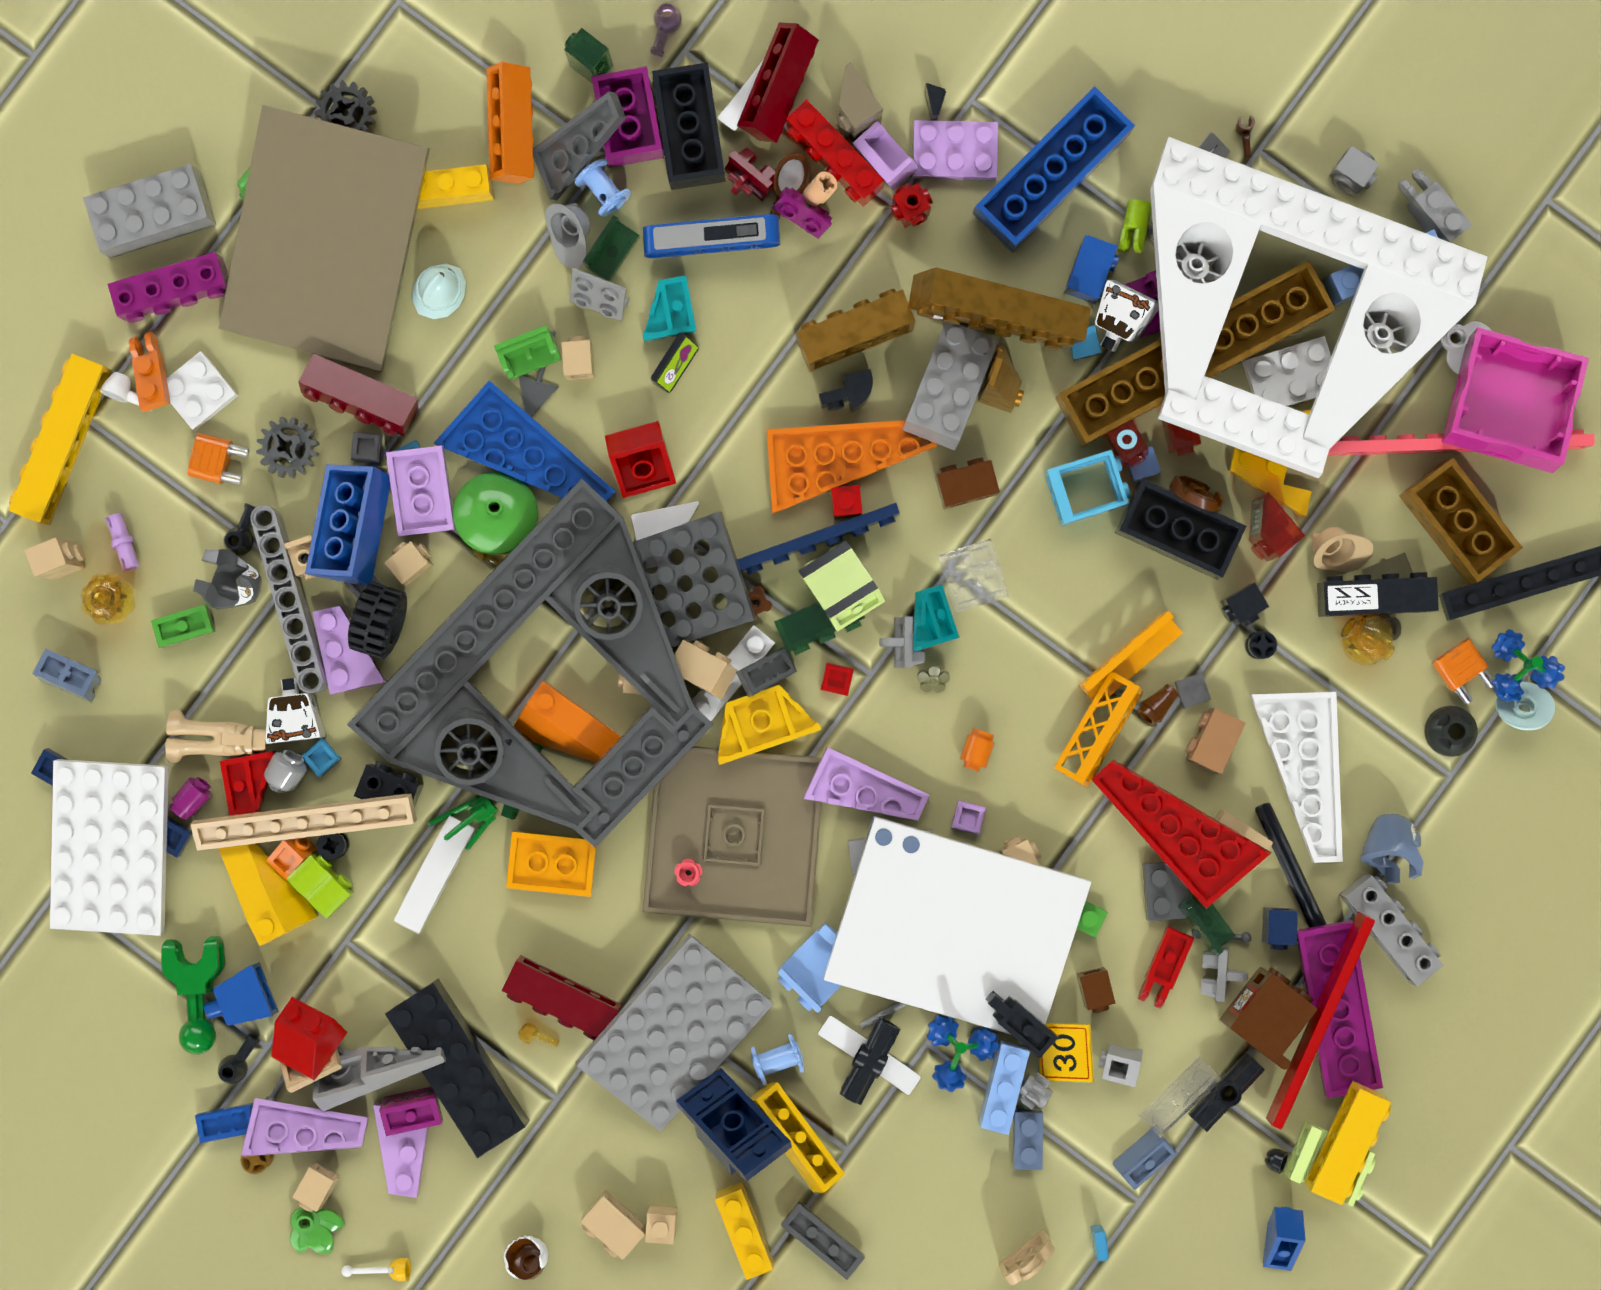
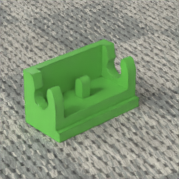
M546 325L494 345L504 373H507L510 380L562 360L554 335Z

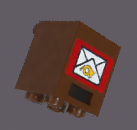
M1259 967L1219 1020L1281 1069L1286 1070L1290 1067L1291 1063L1283 1054L1318 1009L1311 1004L1314 999L1305 991L1295 985L1289 987L1288 985L1291 981L1282 973L1272 967L1268 971Z

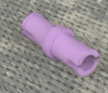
M117 513L106 517L105 521L113 540L111 542L112 549H116L122 571L129 572L139 568L140 563L133 547L135 541L133 536L129 535L123 518L124 515Z

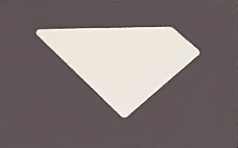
M696 501L633 514L631 517L636 541L688 523L699 502ZM652 557L646 562V569L658 566L657 560Z

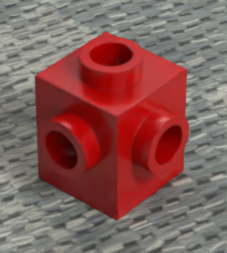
M908 183L895 191L896 194L893 195L890 208L897 221L901 220L904 228L910 225L915 227L928 219L927 217L931 211L930 205L933 204V201L926 188L922 190L919 183L913 186ZM915 199L917 204L910 206L907 202Z

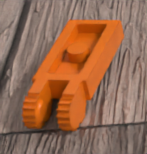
M152 331L144 335L145 346L149 351L147 354H144L138 337L129 339V349L133 356L132 364L139 408L144 412L170 404L163 354L160 353L157 336Z

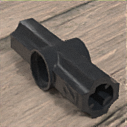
M878 1017L865 1044H861L851 1065L853 1067L841 1087L840 1095L853 1103L862 1104L874 1079H878L887 1063V1055L899 1035L900 1027Z
M1245 1052L1222 1077L1214 1080L1211 1089L1192 1108L1188 1115L1208 1132L1230 1107L1240 1102L1242 1094L1265 1069ZM1227 1085L1232 1086V1094L1228 1098H1221V1089Z

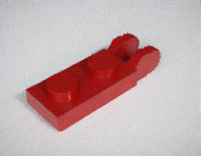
M1168 925L1166 926L1146 972V979L1138 995L1139 1000L1145 1001L1148 998L1153 983L1156 982L1162 985L1155 997L1154 1006L1161 1009L1170 989L1173 990L1193 944V936Z

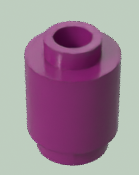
M200 777L196 779L188 778L173 796L172 803L170 804L171 810L185 820H188L190 816H195L212 795L209 790L211 788L210 784Z

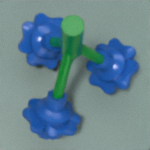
M1512 629L1498 634L1495 643L1492 645V649L1495 651L1494 657L1502 658L1505 662L1510 661L1512 657H1518L1524 662V668L1518 674H1513L1512 676L1509 673L1504 675L1497 673L1491 683L1499 699L1506 702L1512 700L1519 702L1524 694L1523 689L1520 687L1521 678L1529 671H1534L1530 677L1537 682L1540 688L1544 689L1548 686L1553 689L1558 682L1564 680L1565 676L1561 672L1565 670V666L1560 664L1555 656H1551L1549 659L1546 656H1536L1529 659L1521 651L1525 646V642L1522 640L1523 635L1515 633Z
M938 1015L928 1025L927 1039L932 1040L933 1046H948L951 1043L954 1046L955 1055L952 1062L946 1061L944 1064L936 1065L932 1078L938 1083L939 1089L953 1092L964 1087L965 1083L963 1081L967 1077L961 1071V1066L958 1064L961 1054L970 1050V1053L976 1055L980 1061H985L987 1058H994L995 1052L999 1049L1000 1045L997 1042V1034L984 1026L981 1029L975 1028L973 1030V1035L968 1039V1044L958 1042L956 1040V1031L959 1024L953 1021V1017Z

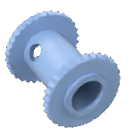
M598 159L580 172L575 179V184L577 187L586 184L603 205L598 214L604 217L618 210L629 199L631 191L629 189L619 191L604 172L607 160Z
M788 1034L790 1043L758 1055L755 1048L751 1047V1059L757 1077L761 1079L764 1086L767 1085L765 1076L797 1064L800 1072H804L802 1064L804 1061L797 1041H794L792 1034Z

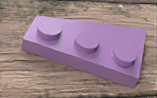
M342 606L312 612L330 694L387 682L374 663L372 656L349 649L348 629L350 619Z
M375 1103L373 1107L388 1194L417 1198L429 1127L386 1136L379 1112L381 1104Z

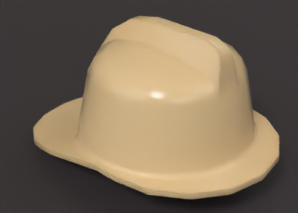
M1329 527L1321 533H1313L1311 535L1314 553L1313 563L1319 569L1350 572L1365 565L1373 553V544L1368 538L1349 534L1339 527Z

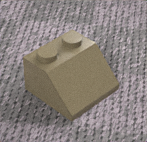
M850 62L845 67L837 119L839 123L837 127L844 138L850 137L852 142H854L876 121L881 123L883 108Z

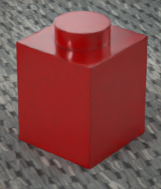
M860 485L831 488L834 519L862 515Z

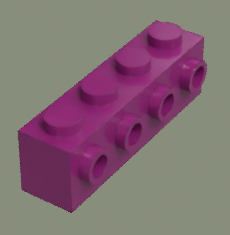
M213 252L108 283L107 285L116 316L128 323L142 321L144 316L148 314H166L171 311L172 307L178 305L182 307L193 306L198 303L199 299L205 297L209 299L220 298L225 295L229 276L223 257Z

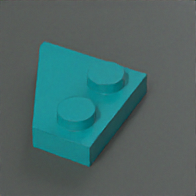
M686 275L658 281L647 326L643 333L644 342L674 337L679 332L684 334L697 332Z
M943 585L915 592L914 652L960 638Z

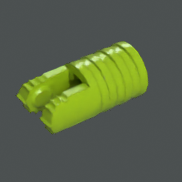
M1137 199L1128 200L1118 246L1119 252L1128 251L1133 233H1135L1133 244L1135 253L1143 252L1152 210L1150 202Z

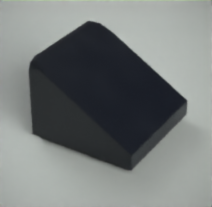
M926 83L924 92L930 120L937 121L946 91L944 88Z

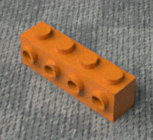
M502 61L486 68L490 180L520 184L534 179L533 108L531 106L532 80L530 67Z

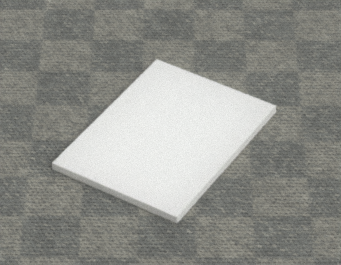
M874 816L823 979L1010 1034L993 1017L992 1014L996 1010L986 1000V997L994 991L1004 1000L1008 996L1014 1000L1016 999L1046 1024L1091 881ZM887 829L891 832L892 841L890 844L881 846L876 842L875 835L878 830ZM914 836L919 840L920 847L915 853H907L903 849L905 838Z

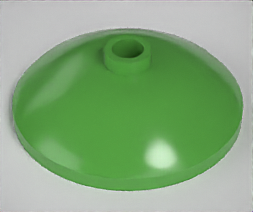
M488 472L472 478L460 489L454 501L453 520L458 534L471 548L485 554L501 555L511 552L537 525L538 507L532 491L523 481L505 473ZM497 504L500 509L497 512H491L489 510L490 506Z

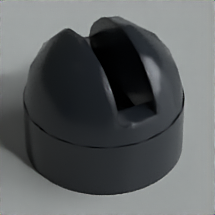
M1270 1149L1266 1153L1270 1158H1265V1164L1270 1170L1281 1174L1288 1160V1152L1281 1149Z

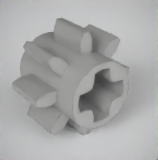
M1037 1073L1035 1078L1028 1074L1022 1081L1019 1092L1022 1096L1019 1100L1031 1110L1035 1105L1040 1108L1044 1107L1053 1093V1090L1048 1088L1051 1082L1040 1073Z

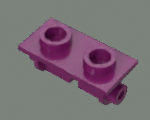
M785 187L780 194L781 198L772 207L783 217L791 220L818 239L832 225V217L829 216L828 211L820 206H805L806 200L804 196L793 187L790 189Z

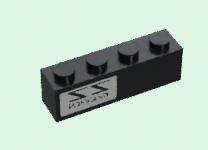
M1427 572L1410 573V578L1400 579L1399 573L1382 574V579L1371 580V575H1354L1353 581H1343V576L1325 577L1326 582L1317 583L1319 617L1439 611L1437 577H1428Z

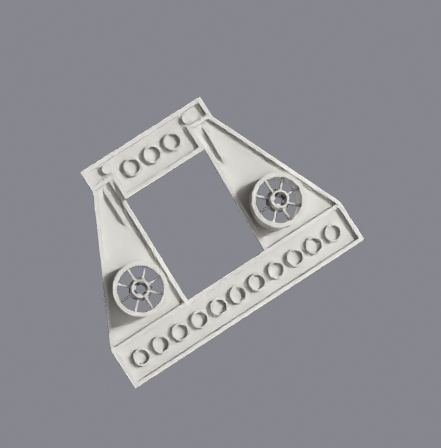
M1168 137L1150 188L1165 396L1158 419L1319 478L1323 474L1329 449L1476 304L1487 256ZM1259 230L1364 269L1309 415L1204 376ZM1179 253L1182 260L1177 259L1175 254ZM1389 348H1391V349H1393V350H1396V351H1398V352L1392 354V352H1391V350H1390Z

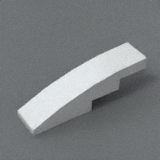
M451 816L448 817L394 919V922L417 934H420L447 886V881L474 833L475 828L467 825L449 840H444V836L461 823V821Z

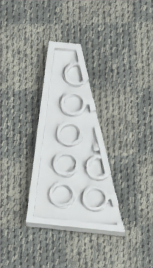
M1336 692L1249 694L1311 861L1314 863L1343 862Z

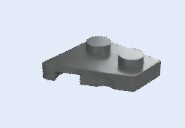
M1165 862L1142 864L1147 921L1202 917V912L1186 885Z

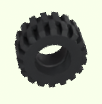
M370 582L363 589L356 602L349 624V649L380 659H385L392 652L400 636L407 611V595L404 591L375 582Z

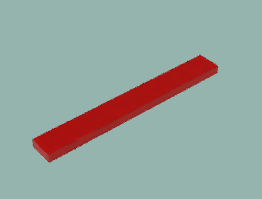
M1358 911L1315 1006L1318 1010L1306 1026L1290 1062L1291 1065L1285 1073L1266 1116L1271 1126L1280 1130L1283 1129L1374 926L1375 920Z

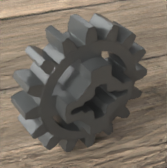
M341 80L339 88H336L331 83V91L329 93L324 90L321 91L324 99L315 101L321 108L314 111L317 118L371 133L367 126L368 124H376L371 115L377 114V110L371 106L375 101L371 96H367L368 92L364 87L358 90V85L355 82H352L350 87H348L345 81ZM345 95H350V96H354V98L349 99V98H346V97H344V96H345ZM348 108V115L343 116V110Z
M280 417V424L278 425L270 421L271 429L268 431L262 428L261 432L265 437L256 441L262 445V448L256 451L257 454L264 456L260 461L261 465L267 466L270 464L268 472L274 474L278 470V476L281 478H285L287 472L293 479L296 478V471L304 475L307 474L305 466L314 467L315 464L311 461V458L319 457V453L314 451L313 447L320 444L318 441L311 439L316 434L315 431H306L308 424L301 422L298 425V419L294 417L290 419L289 423L286 418ZM284 430H296L299 433L289 436ZM274 439L273 448H271V443H272V440ZM285 441L292 444L289 447L291 450V454L285 452V450L287 449ZM305 447V453H304V455H303V457H302V456H301V455H302V451H303V448ZM288 460V462H290L292 465L282 466L279 465L277 462Z

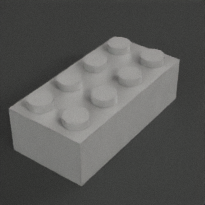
M192 164L83 197L99 251L109 258L217 225L201 173Z
M945 322L903 430L955 451L999 340L962 325Z

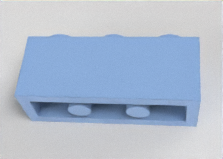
M999 1039L1000 1047L995 1053L978 1122L983 1129L1009 1135L1030 1051L1024 1045Z

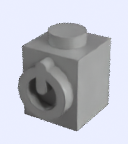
M1351 145L1329 176L1333 178L1332 182L1338 189L1345 193L1356 195L1363 188L1368 190L1378 176L1374 172L1379 164L1374 161L1375 158L1370 153L1364 150L1359 151Z

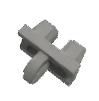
M895 617L894 638L879 639L880 647H894V668H913V665L925 662L924 649L916 652L913 649V617Z
M1220 947L1219 951L1203 952V968L1218 969L1217 979L1202 978L1201 994L1216 997L1218 1002H1225L1227 981L1246 982L1248 980L1247 972L1228 969L1229 948Z

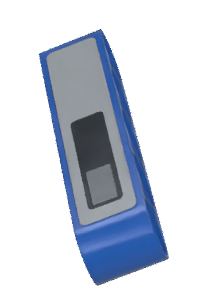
M765 214L643 227L644 257L664 258L777 247L780 245L779 216Z

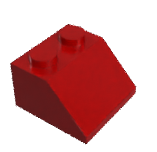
M659 421L605 435L608 456L622 498L677 484Z
M291 997L275 1020L271 1057L315 1081L348 1032L334 1018Z

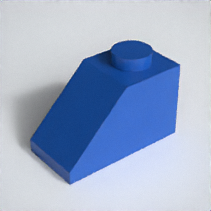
M1274 1207L1267 1225L1263 1267L1292 1270L1306 1241L1302 1210H1294L1290 1207Z

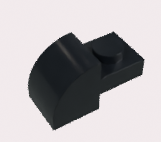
M871 369L843 376V388L820 393L821 409L828 407V411L838 410L845 407V402H849L851 412L864 406L871 395L873 386Z

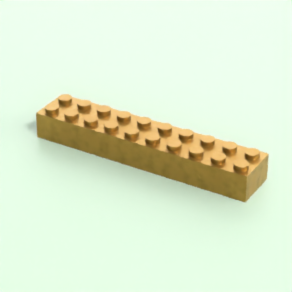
M1309 260L1232 301L1204 376L1213 378L1329 316L1336 310ZM1161 339L1056 396L1055 399L1081 447L1162 405L1165 396Z

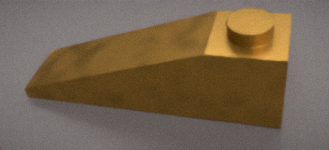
M998 345L979 402L1011 413L1014 406H1020L1024 391L1020 390L1022 381L1004 346Z

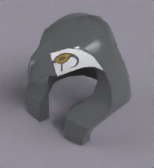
M206 549L201 561L218 566L211 583L198 579L195 580L193 592L200 594L206 605L217 610L249 605L256 602L262 585V577L259 572L230 550Z

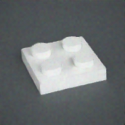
M202 351L167 378L170 403L194 431L239 396Z

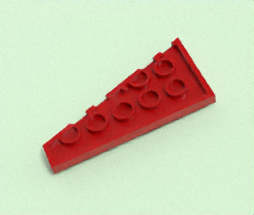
M1115 760L1111 761L1091 779L1206 909L1272 853Z

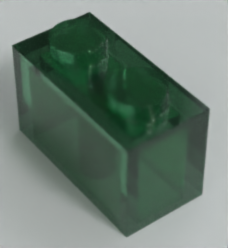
M582 27L577 34L573 32L566 40L564 51L570 67L590 83H592L591 76L607 74L614 66L609 49Z

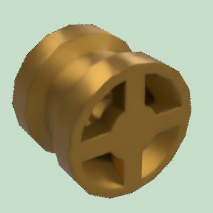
M274 1154L262 1155L263 1159H261L260 1155L241 1156V1166L250 1174L261 1173L271 1165L274 1160Z

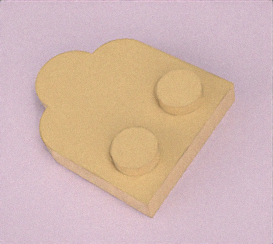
M1042 1229L999 1264L1002 1275L1009 1285H1015L1021 1280H1028L1043 1268L1045 1261L1055 1251L1050 1237Z

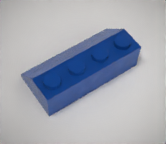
M326 464L305 574L349 584L368 585L372 582L390 491L389 474L372 466Z

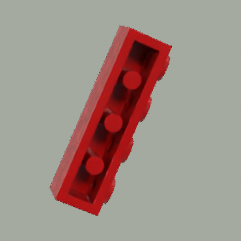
M807 99L786 118V131L795 142L800 141L807 148L805 151L809 157L816 163L819 161L826 168L825 172L835 177L836 181L845 188L844 192L854 203L858 201L864 207L883 189L885 180Z

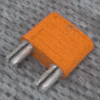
M198 433L194 441L187 474L189 477L222 484L226 481L241 485L242 481L226 478V476L243 480V476L227 472L231 454L246 458L249 456L247 453L232 449L250 453V449L233 445L231 440Z
M1470 638L1463 640L1432 662V665L1451 691L1455 690L1464 704H1469L1473 700L1464 684L1475 676L1479 675L1488 689L1493 687L1491 682L1494 679L1487 671L1488 664Z

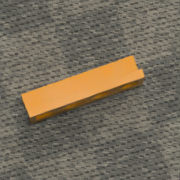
M1170 611L1161 613L1081 682L1079 687L1093 701L1111 671L1127 680L1131 679L1183 634L1180 628L1173 622L1174 616ZM1113 680L1108 689L1109 696L1123 684ZM1106 696L1103 697L1101 702L1106 700Z
M1111 671L1055 764L1054 769L1088 788L1092 781L1091 779L1095 776L1144 691L1141 687ZM1113 680L1127 687L1121 697L1110 699L1108 689ZM1106 696L1107 701L1101 702L1103 697ZM1117 703L1113 710L1112 704ZM1108 705L1110 717L1107 721L1096 724L1094 718L1096 709ZM1090 719H1091L1092 725L1087 726V724L1089 723V721H1090ZM1103 727L1099 734L1097 728ZM1094 729L1096 737L1094 744L1082 748L1080 736L1083 732ZM1077 744L1078 750L1072 751ZM1088 752L1087 756L1084 758L1083 753ZM1079 754L1082 764L1076 774L1063 767L1069 756Z

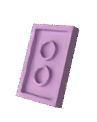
M914 120L913 161L918 166V169L913 173L912 178L997 179L998 122Z
M444 445L386 452L398 536L456 529L453 520V507Z

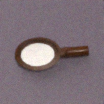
M800 153L788 154L776 166L772 186L777 197L773 204L781 198L780 194L785 187L789 189L793 187L800 194L804 192L809 183L811 173L809 161L804 155ZM772 208L770 214L777 215L780 219L781 214Z

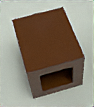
M1101 967L1076 973L1084 1007L1087 1010H1092L1093 1013L1109 1010V1005L1116 1004L1107 969Z

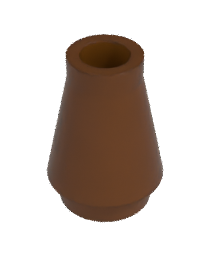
M1166 684L1162 689L1140 703L1141 707L1137 711L1147 723L1154 726L1157 722H1162L1179 694L1172 686Z

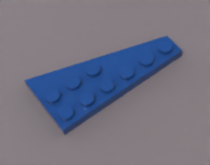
M490 380L433 443L437 446L444 445V449L561 498L581 478L607 502L616 493L612 487Z

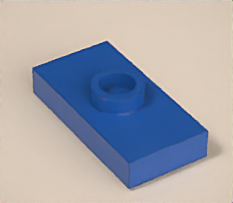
M253 1103L196 1114L195 1119L200 1143L246 1135Z

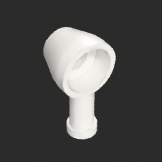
M113 372L103 383L100 392L114 400L125 403L128 401L139 406L137 393L131 391V379L124 374Z

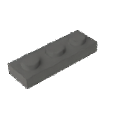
M800 1201L781 1222V1226L846 1280L865 1259V1255Z

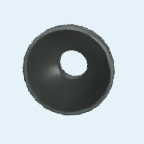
M1443 706L1430 714L1425 724L1424 733L1425 739L1433 751L1443 756L1455 757L1466 753L1473 747L1477 739L1478 728L1474 717L1465 709L1458 706ZM1453 723H1458L1463 728V735L1458 740L1452 739L1448 734V729Z

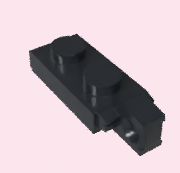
M994 991L986 997L988 1004L996 1010L992 1015L998 1024L1038 1058H1041L1059 1038L1053 1030L1016 999L1014 1000L1008 996L1004 1000Z

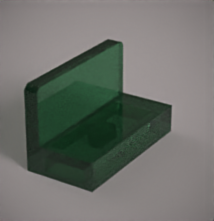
M613 215L584 258L583 263L586 269L603 280L610 282L640 238L639 234L620 223L619 218Z
M1194 894L1178 905V908L1208 949L1218 955L1223 953L1224 951L1221 947L1236 935L1215 906L1211 904L1206 909Z

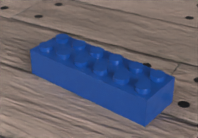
M1094 86L975 206L973 214L1013 253L1131 134L1135 125Z

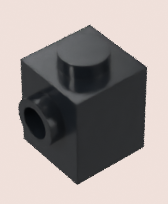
M1255 582L1248 584L1220 601L1223 605L1221 611L1229 623L1233 621L1234 625L1243 623L1245 627L1260 619L1258 613L1270 607Z

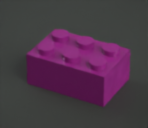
M647 66L591 76L595 100L597 101L609 91L616 93L626 117L604 144L609 168L664 158Z

